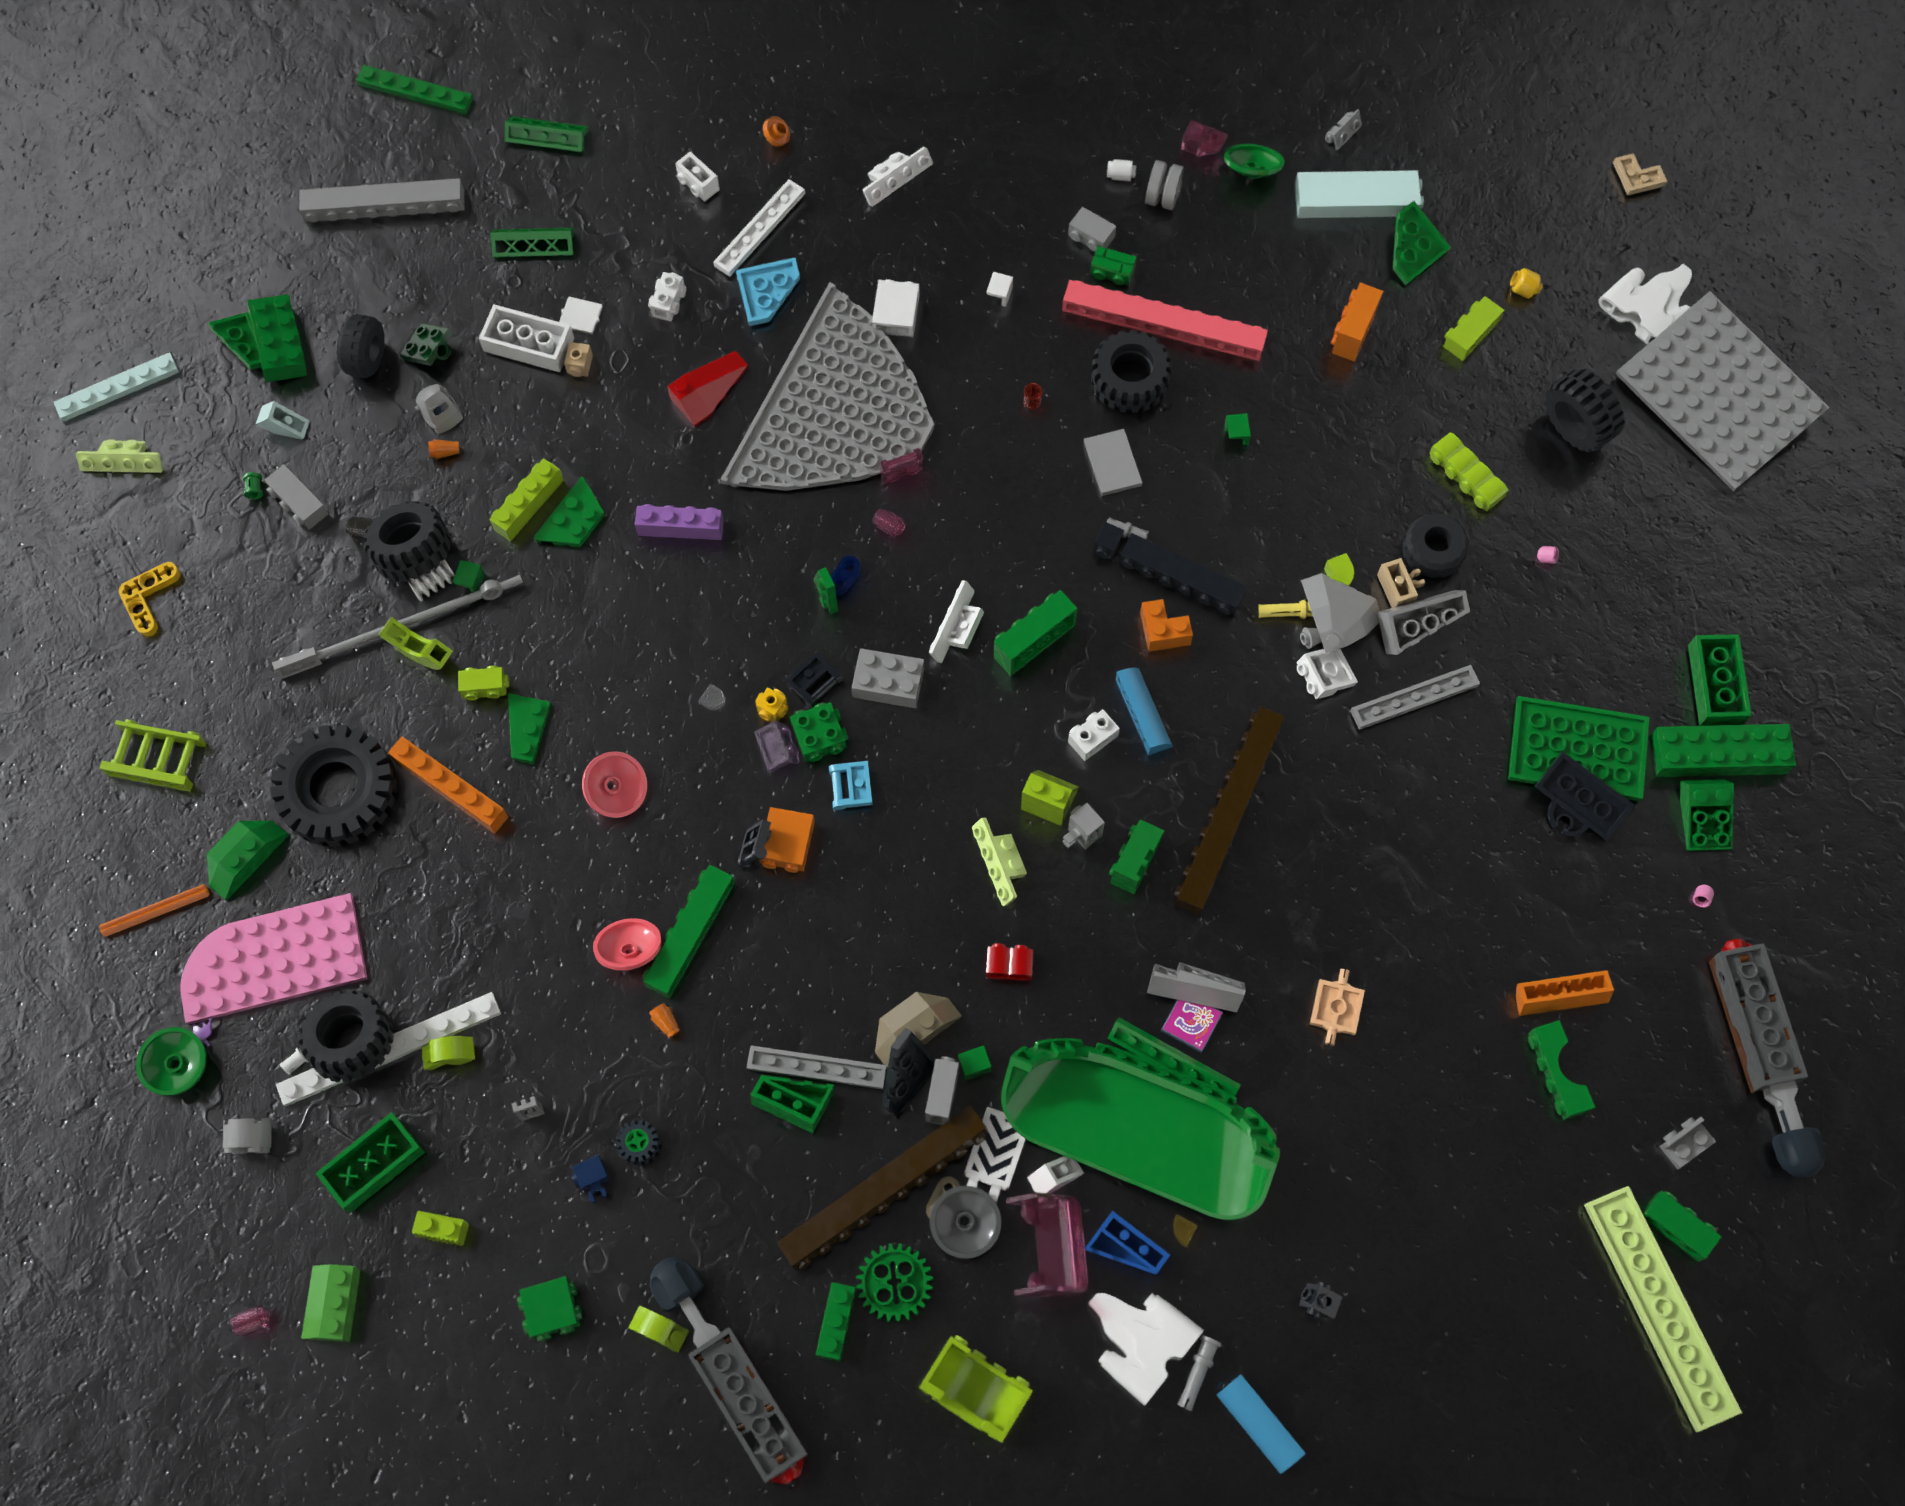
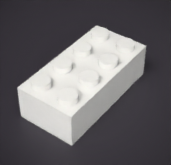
M494 304L479 337L484 352L557 372L561 371L569 343L574 340L570 325Z

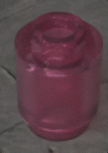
M879 509L872 521L876 528L892 537L900 536L905 528L904 519L887 509Z
M259 1305L236 1313L235 1317L230 1319L232 1331L235 1336H246L264 1329L267 1326V1322H269V1315L267 1310Z

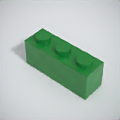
M1660 1191L1655 1194L1642 1212L1646 1222L1698 1262L1707 1258L1722 1237L1716 1233L1717 1229L1707 1222L1703 1223L1697 1218V1214L1692 1209L1681 1206L1677 1202V1198L1669 1192Z
M831 1283L816 1351L817 1357L841 1362L856 1295L855 1287Z

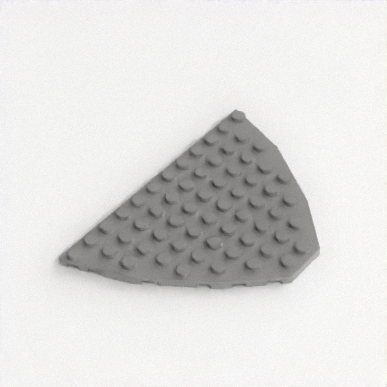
M830 282L731 459L720 479L722 484L731 485L732 487L745 486L787 491L863 480L917 462L934 429V422L932 417H930L916 378L904 363V359L891 340L884 334L881 326L877 325L876 329L872 328L873 317L862 307L854 304L844 292L841 293L836 289L833 283Z

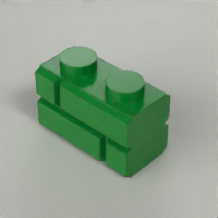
M1097 246L1091 263L1090 275H1093L1098 280H1111L1116 285H1129L1136 266L1137 257Z

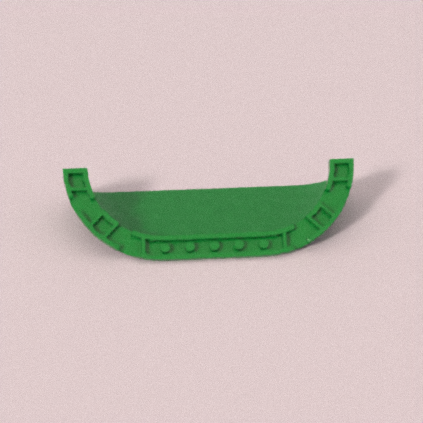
M1055 1038L1036 1041L1034 1047L1029 1049L1023 1046L1015 1051L1010 1058L1002 1087L1001 1103L1008 1122L1022 1137L1034 1144L1211 1217L1234 1220L1254 1213L1267 1196L1280 1156V1148H1277L1275 1145L1277 1140L1275 1133L1253 1108L1247 1107L1245 1110L1236 1104L1237 1098L1222 1089L1122 1049L1103 1043H1097L1096 1047L1085 1046L1081 1039Z

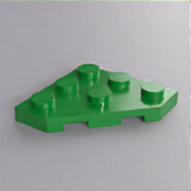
M1412 201L1396 214L1393 270L1406 285L1451 249L1450 245L1415 201Z

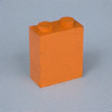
M770 807L767 821L771 822L769 828L771 836L764 846L767 855L762 860H759L760 864L770 869L782 867L792 873L804 871L815 824L814 815Z

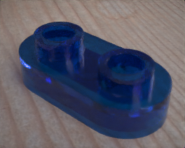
M854 556L842 558L830 576L835 585L836 595L847 593L861 571L858 558ZM848 567L854 568L852 571L847 570ZM837 584L843 585L841 588L836 587Z

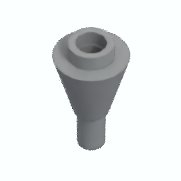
M1303 628L1300 640L1308 649L1322 642L1317 628Z

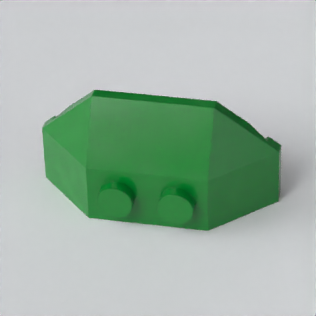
M272 820L238 821L207 853L209 887L227 901L289 834Z

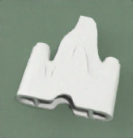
M1684 264L1673 271L1656 275L1643 286H1640L1645 276L1643 270L1640 268L1632 269L1599 298V305L1618 322L1633 323L1636 327V336L1648 345L1691 308L1688 305L1679 307V299L1692 277L1691 269Z
M1097 1293L1089 1302V1306L1100 1317L1104 1332L1108 1338L1126 1355L1123 1358L1114 1351L1106 1350L1098 1361L1117 1382L1145 1406L1167 1378L1168 1374L1165 1369V1363L1171 1359L1181 1360L1204 1330L1158 1294L1155 1296L1152 1293L1143 1304L1147 1307L1146 1311L1136 1309L1106 1293Z

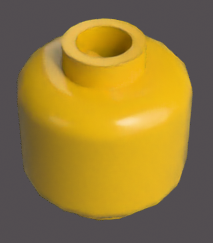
M1526 268L1520 271L1517 270L1510 281L1512 291L1527 299L1538 295L1543 286L1541 276Z

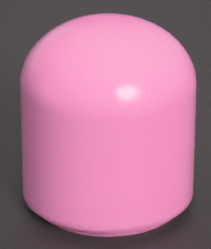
M1542 546L1537 553L1538 560L1541 563L1556 564L1559 557L1558 548Z
M1708 885L1698 886L1693 896V902L1703 908L1710 906L1714 896L1713 889ZM1698 896H1703L1707 899L1704 902H1700Z

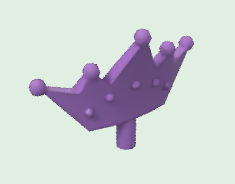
M209 1018L208 1024L202 1022V1028L195 1023L192 1024L194 1026L193 1033L200 1038L206 1047L210 1046L206 1039L212 1034V1018Z

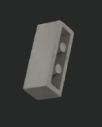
M284 464L264 480L268 485L267 492L274 499L278 497L281 500L279 504L287 513L291 511L294 514L292 517L300 526L304 524L310 530L328 515L324 505Z

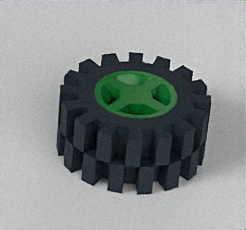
M632 1120L630 1124H624L625 1127L623 1129L620 1128L618 1131L620 1133L616 1137L618 1152L629 1163H636L637 1165H640L642 1162L648 1163L649 1159H653L655 1157L654 1154L659 1151V1135L650 1123L643 1120Z

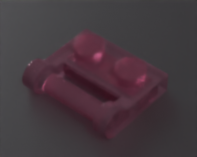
M920 448L913 449V452L889 461H880V476L883 484L895 482L906 475H915L922 470L923 455Z

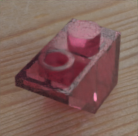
M1191 120L1183 135L1181 149L1197 156L1220 152L1228 134Z

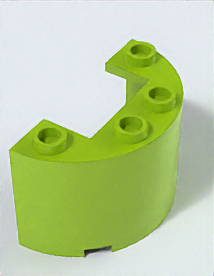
M958 1335L955 1338L950 1337L919 1388L970 1425L988 1433L990 1437L1002 1443L1033 1392L1028 1388L1030 1383L1019 1376L1016 1379L1005 1375L1006 1369L996 1363L993 1366L985 1361L987 1357L974 1349L973 1353L970 1352L971 1349L967 1347L968 1342Z

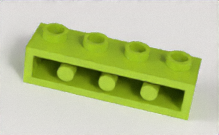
M544 458L540 463H536L531 473L520 481L518 488L506 497L504 504L492 513L490 522L494 531L511 542L564 481L560 469Z

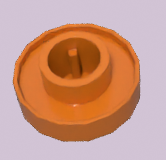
M773 116L763 124L764 136L771 145L781 147L789 141V128L781 118Z

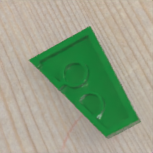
M249 312L208 322L209 328L250 370L262 367Z
M825 567L817 571L813 580L818 588L822 607L824 609L828 608L831 615L838 612L835 585Z

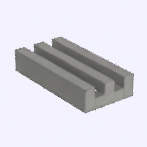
M534 1096L530 1097L531 1102L529 1103L525 1099L521 1100L522 1105L520 1106L516 1102L512 1103L514 1113L522 1121L545 1114L543 1105Z

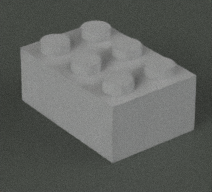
M860 648L851 688L853 698L917 708L924 674V659Z

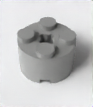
M254 1118L223 1120L224 1153H270L272 1145V1119H262L261 1121Z

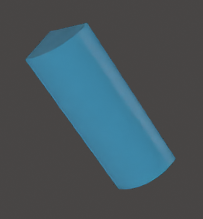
M1127 668L1117 671L1116 682L1148 756L1173 747L1138 668Z
M1239 1375L1217 1394L1218 1398L1280 1474L1306 1454L1242 1375Z

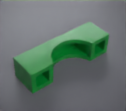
M1560 1020L1532 1029L1528 1033V1041L1530 1047L1533 1050L1535 1049L1537 1053L1539 1069L1544 1071L1547 1078V1089L1554 1095L1557 1113L1562 1115L1563 1120L1593 1110L1595 1105L1587 1086L1569 1081L1560 1070L1558 1063L1559 1053L1563 1046L1568 1043Z

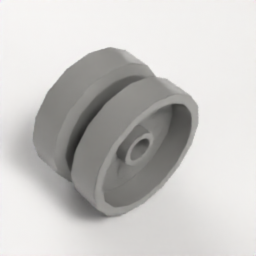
M1156 160L1151 172L1145 204L1156 206L1161 195H1163L1162 208L1173 211L1182 186L1184 166L1173 164L1168 176H1166L1167 163Z

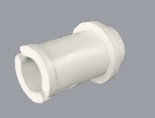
M296 1048L295 1053L280 1063L288 1075L304 1062L308 1063L299 1048Z

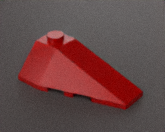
M736 351L684 374L668 385L670 399L694 426H697L714 413L715 407L721 400L723 401L731 386L736 384L748 368V364Z

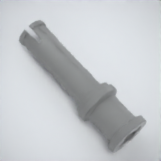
M1204 1335L1200 1337L1202 1340L1197 1354L1193 1355L1194 1366L1180 1401L1177 1404L1183 1408L1188 1398L1185 1409L1189 1411L1193 1410V1405L1207 1369L1211 1368V1366L1213 1367V1357L1217 1348L1221 1347L1220 1342Z

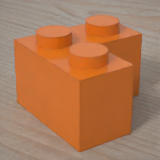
M1163 599L1142 602L1140 614L1148 652L1191 645L1193 633L1189 615L1167 619Z

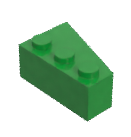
M761 1075L751 1093V1105L813 1134L834 1095V1085L813 1084L811 1081L798 1082L791 1081L788 1078Z

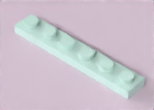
M169 352L56 400L53 403L60 419L65 422L177 374L179 370Z

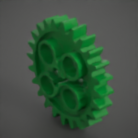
M889 1243L887 1251L881 1245L879 1254L872 1250L873 1259L865 1257L864 1260L867 1266H859V1269L864 1274L856 1276L858 1280L862 1281L861 1284L856 1285V1289L863 1290L858 1297L859 1299H867L863 1307L871 1305L869 1313L872 1315L878 1311L879 1320L884 1315H887L889 1323L892 1316H896L898 1323H900L902 1315L907 1320H910L909 1313L911 1311L917 1316L918 1311L916 1308L918 1306L925 1308L922 1300H930V1296L926 1294V1291L933 1290L932 1286L927 1285V1282L932 1281L933 1277L926 1276V1273L931 1268H923L926 1259L918 1260L919 1251L913 1255L910 1254L911 1246L903 1251L901 1243H899L897 1250L893 1249L891 1243ZM891 1262H895L897 1281H901V1283L897 1284L898 1304L894 1303L892 1285H888L889 1282H892ZM904 1263L912 1267V1271L908 1275H901L898 1271L899 1267ZM880 1266L888 1269V1274L884 1278H878L875 1275L876 1269ZM907 1287L912 1288L915 1292L914 1296L909 1300L901 1296L902 1290ZM887 1290L891 1294L890 1299L885 1303L877 1299L879 1292Z

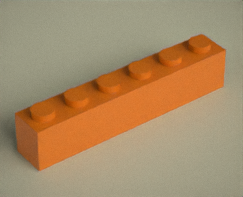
M403 736L389 750L388 754L396 764L494 834L508 819L509 816L504 808Z

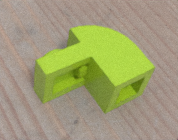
M1347 553L1327 560L1324 568L1327 576L1350 586L1354 577V568Z
M447 1036L429 1040V1045L422 1047L424 1070H433L445 1064L462 1065L474 1060L473 1037Z
M641 1306L638 1307L628 1327L677 1353L689 1330Z

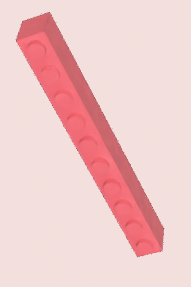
M1069 280L1063 299L1062 311L1256 361H1260L1268 330L1259 326H1250L1240 321H1230L1220 316H1211L1200 311H1191L1180 306L1167 305L1161 301L1147 300L1141 296H1132L1121 291H1112L1101 286L1088 285L1082 281Z

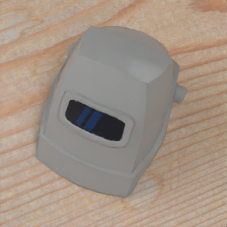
M438 384L430 385L420 391L416 397L417 406L415 409L417 411L420 410L425 422L438 434L450 430L463 419L458 405L445 387L443 388Z

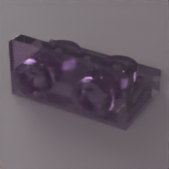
M773 721L754 732L768 771L774 772L790 762L794 764L800 762L798 749L792 742L790 737L791 730L786 724Z

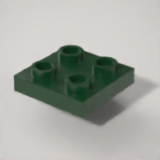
M421 323L409 342L404 346L400 356L405 361L429 366L433 364L435 359L446 360L450 355V346L447 342L453 333L448 328Z

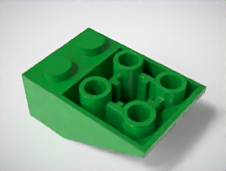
M1725 779L1681 781L1680 805L1687 850H1724L1733 848L1734 783Z

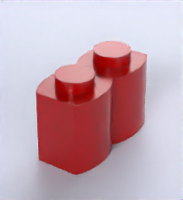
M993 944L987 949L986 977L992 979L1031 980L1033 949H1028L1026 945H1016L1015 948H1007L1005 944Z

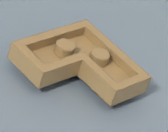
M1634 154L1614 159L1613 164L1627 195L1663 187L1667 183L1660 165L1641 170Z

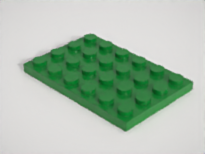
M1518 696L1515 705L1508 780L1536 784L1560 752L1563 751L1624 798L1642 801L1650 717Z

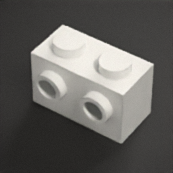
M689 152L675 163L678 180L683 185L686 184L696 197L699 196L706 201L720 190L717 175L693 153Z
M1102 709L1098 713L1093 712L1089 715L1086 722L1081 726L1078 724L1073 727L1069 732L1068 743L1086 761L1118 737L1120 728Z

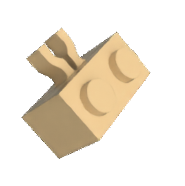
M1402 558L1381 564L1377 574L1392 608L1415 602L1418 596L1415 588L1425 585L1424 579L1420 581L1412 580L1413 577L1420 575V569L1413 570L1408 574Z

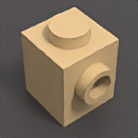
M569 343L564 362L567 374L575 377L588 376L593 357L590 345Z

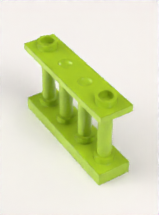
M126 719L125 722L116 720L115 725L123 732L114 760H111V762H101L99 769L111 777L191 792L193 783L187 778L186 771L194 747H206L207 744L200 737V734L192 731L182 733L140 725L129 719ZM132 734L142 735L144 738L135 764H132V766L124 765L123 760ZM153 738L163 739L165 741L156 768H153V770L145 769L144 764ZM174 742L184 743L186 745L177 772H174V774L166 773L165 767Z

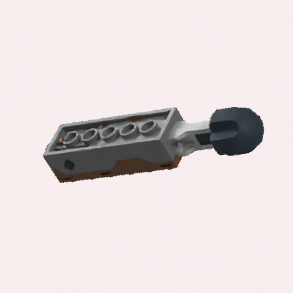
M1742 939L1730 940L1709 961L1751 1094L1763 1091L1765 1099L1775 1106L1783 1133L1773 1138L1772 1145L1781 1167L1796 1177L1813 1176L1823 1167L1826 1157L1825 1146L1819 1129L1815 1127L1803 1128L1794 1100L1798 1091L1796 1084L1807 1078L1808 1074L1765 945L1763 943L1752 946Z
M669 1257L660 1261L650 1275V1288L662 1311L671 1312L681 1307L694 1327L693 1342L697 1349L689 1353L688 1356L764 1482L767 1484L770 1482L789 1484L801 1475L804 1459L809 1454L733 1330L729 1327L720 1332L715 1325L706 1323L692 1299L702 1291L704 1284L694 1267L688 1261L679 1257Z

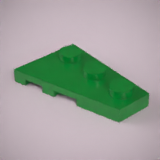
M508 693L511 758L514 761L534 764L551 703L550 701Z

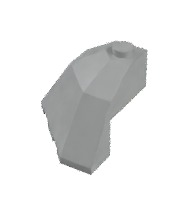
M1322 573L1301 580L1325 653L1354 643L1366 636L1379 623L1377 612L1380 609L1376 598L1359 592L1342 582L1333 580Z

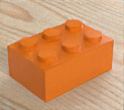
M1363 283L1359 284L1357 290H1352L1349 303L1343 310L1341 321L1338 322L1331 344L1334 345L1333 354L1355 362L1377 313L1383 294L1382 290Z

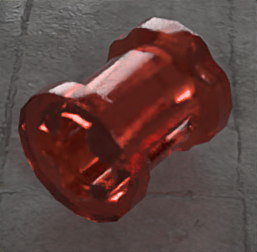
M1030 383L1024 388L1023 402L1028 409H1037L1041 405L1042 388L1040 385Z

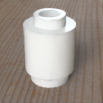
M1114 159V161H1108L1107 177L1112 178V180L1131 181V177L1135 178L1136 165H1132L1133 161Z

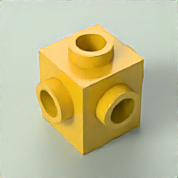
M767 687L764 693L761 692L755 702L758 715L762 719L772 721L775 724L779 722L780 718L785 716L788 710L785 694L778 689L772 690Z

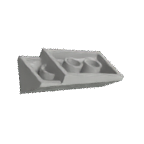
M1179 962L1177 970L1155 964L1147 990L1149 994L1232 1012L1238 1011L1246 992L1244 982Z

